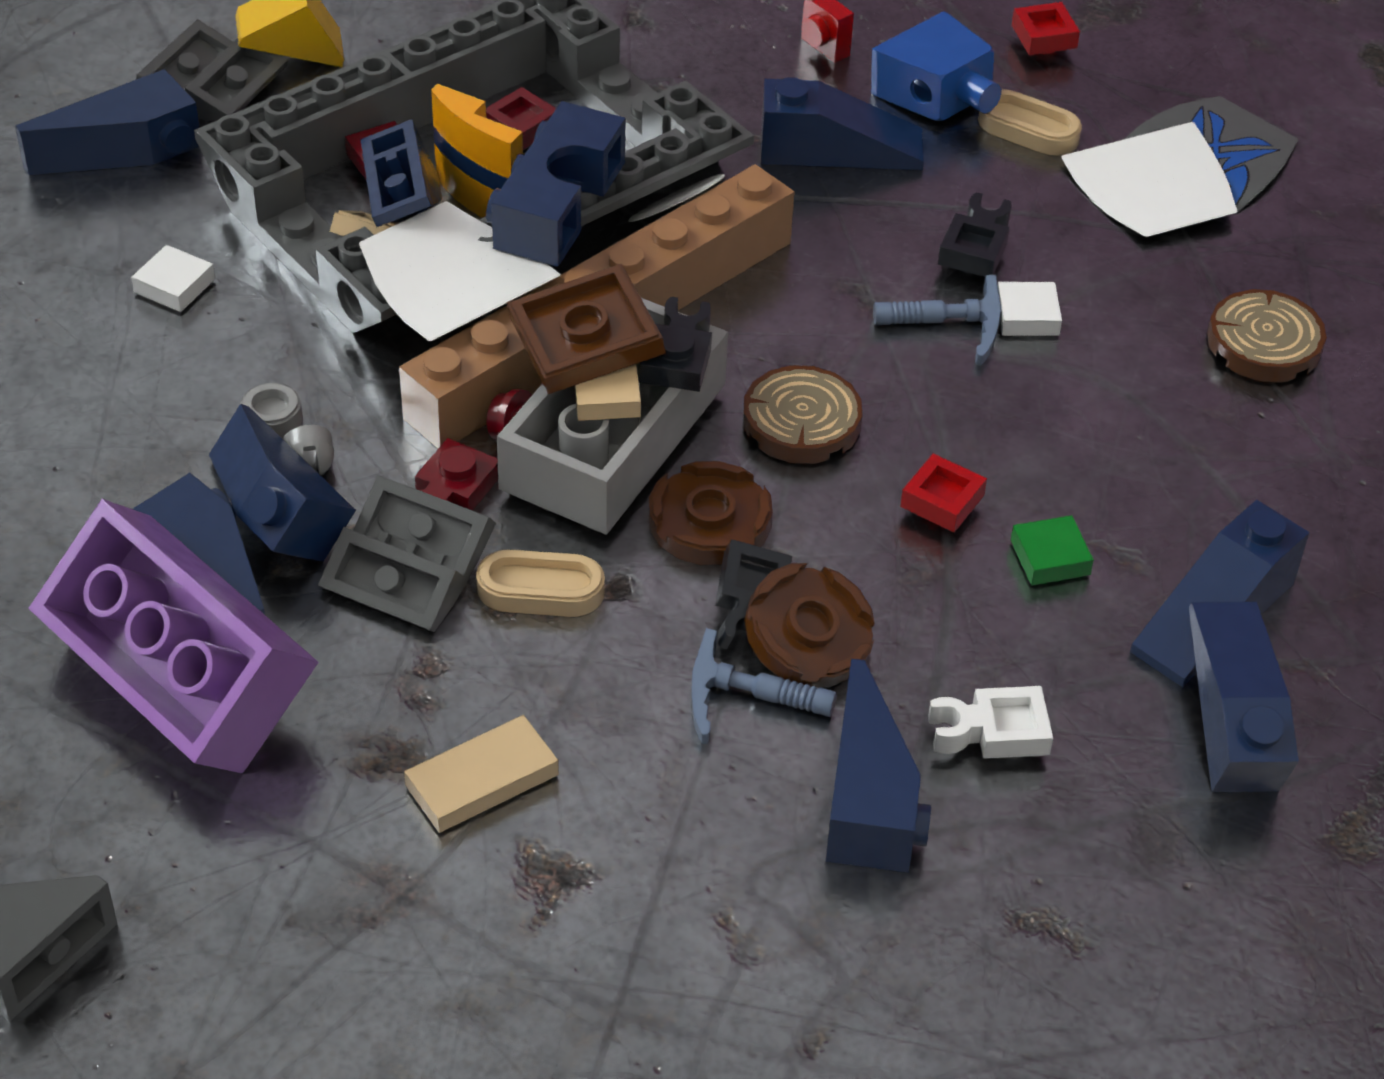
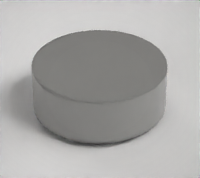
M280 383L261 384L247 391L240 401V404L249 406L281 438L287 432L302 424L301 398L296 390L290 386Z

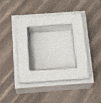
M166 244L131 279L134 293L181 312L215 280V273L212 263Z
M998 282L1002 336L1060 335L1062 317L1055 282Z

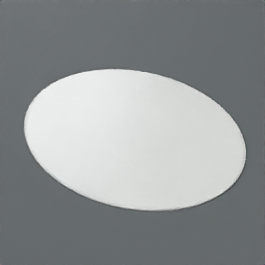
M725 174L715 175L682 188L640 210L629 218V222L647 218L684 202L718 183L725 177Z

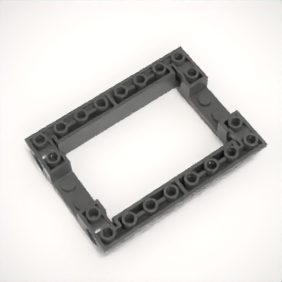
M499 0L483 9L464 17L456 18L445 25L419 36L411 37L376 54L363 57L355 63L326 75L318 76L312 81L281 94L273 95L260 103L234 114L223 116L215 122L194 130L195 139L230 211L352 333L397 315L375 285L359 242L374 234L366 227L343 237L330 232L331 226L306 202L304 179L350 159L346 154L345 136L392 121L401 124L413 119L417 129L432 123L431 89L436 84L485 100L547 72L587 107L625 117V139L635 147L625 151V164L604 197L581 191V226L754 144V135L686 80L657 93L621 64L620 27L587 0ZM486 216L479 219L492 227V223L487 222ZM480 237L478 240L492 242L493 237Z

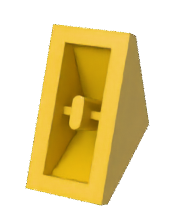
M251 0L237 8L235 17L239 47L342 67L344 53L340 28L321 0Z

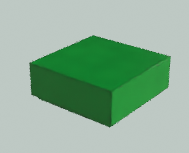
M1072 515L1013 525L1010 540L1031 585L1091 575L1094 559Z

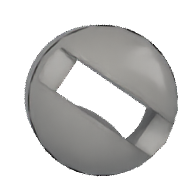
M303 425L285 434L283 440L314 470H318L320 476L327 472L334 460L332 435L327 428L319 425Z

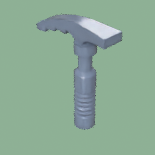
M986 275L983 289L984 299L982 300L965 299V302L961 304H945L942 300L904 301V303L901 301L898 303L895 301L892 303L874 302V325H891L892 323L894 325L897 323L914 324L915 322L917 324L920 322L923 324L943 323L946 318H965L966 322L980 321L983 323L980 345H977L975 364L982 366L994 346L1000 320L1001 307L996 275Z
M706 628L693 667L691 687L693 722L701 744H708L710 741L711 722L707 720V704L710 699V688L712 687L727 691L730 690V687L750 691L755 698L773 703L780 702L781 705L786 704L789 707H799L801 710L806 709L808 712L812 711L819 715L832 716L837 698L836 691L824 688L817 689L815 686L810 687L808 684H798L796 681L791 682L789 679L785 680L784 678L762 672L754 676L735 671V666L723 662L717 664L714 661V654L717 648V631Z

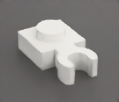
M1041 686L975 689L973 704L970 705L953 697H939L930 701L929 724L946 723L953 726L936 728L933 742L935 752L952 754L963 750L968 744L980 743L983 759L1050 755L1053 734Z

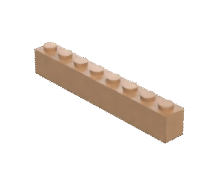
M754 164L522 297L622 264L641 298L665 307V303L670 297H677L678 310L791 244L795 191ZM507 305L399 366L403 420L437 449L447 438L458 442L487 424L489 406L497 394L508 393L512 389H523L533 395L542 384L511 321Z

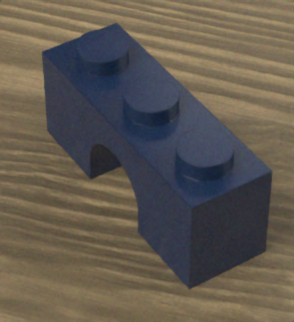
M561 101L550 119L539 124L534 142L525 155L519 154L516 157L511 175L501 189L496 188L489 198L486 219L487 222L492 223L493 249L559 267L581 232V191L604 197L625 164L626 118Z

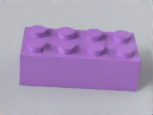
M101 499L28 608L193 763L242 774L319 663L152 516Z

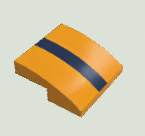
M436 84L431 89L435 163L439 182L454 199L483 218L486 216L487 205L492 192L496 188L501 189L511 175L516 157L519 154H523V132L487 119L486 101Z

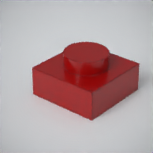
M804 0L801 39L834 63L849 57L851 53L854 12L837 0Z
M1063 2L1014 8L1012 27L1028 55H1045L1056 51L1078 48L1080 30Z
M933 453L902 489L900 507L955 532L984 497L987 478Z

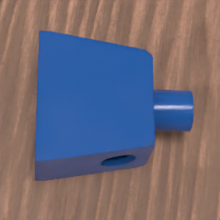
M943 11L872 48L871 94L935 121L945 120L969 106L982 113H988L996 107L1001 97L1000 85L993 82L994 51L987 42L950 14Z

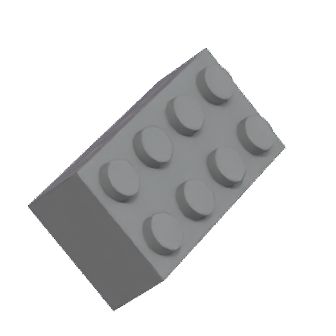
M641 298L655 324L664 325V306ZM710 325L709 332H712L711 353L700 392L640 383L639 363H637L641 399V417L578 421L575 387L572 386L548 395L542 383L497 435L499 490L607 535L724 387L726 382L728 331Z

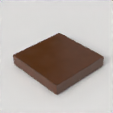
M622 264L507 303L511 321L548 395L666 354L663 337Z

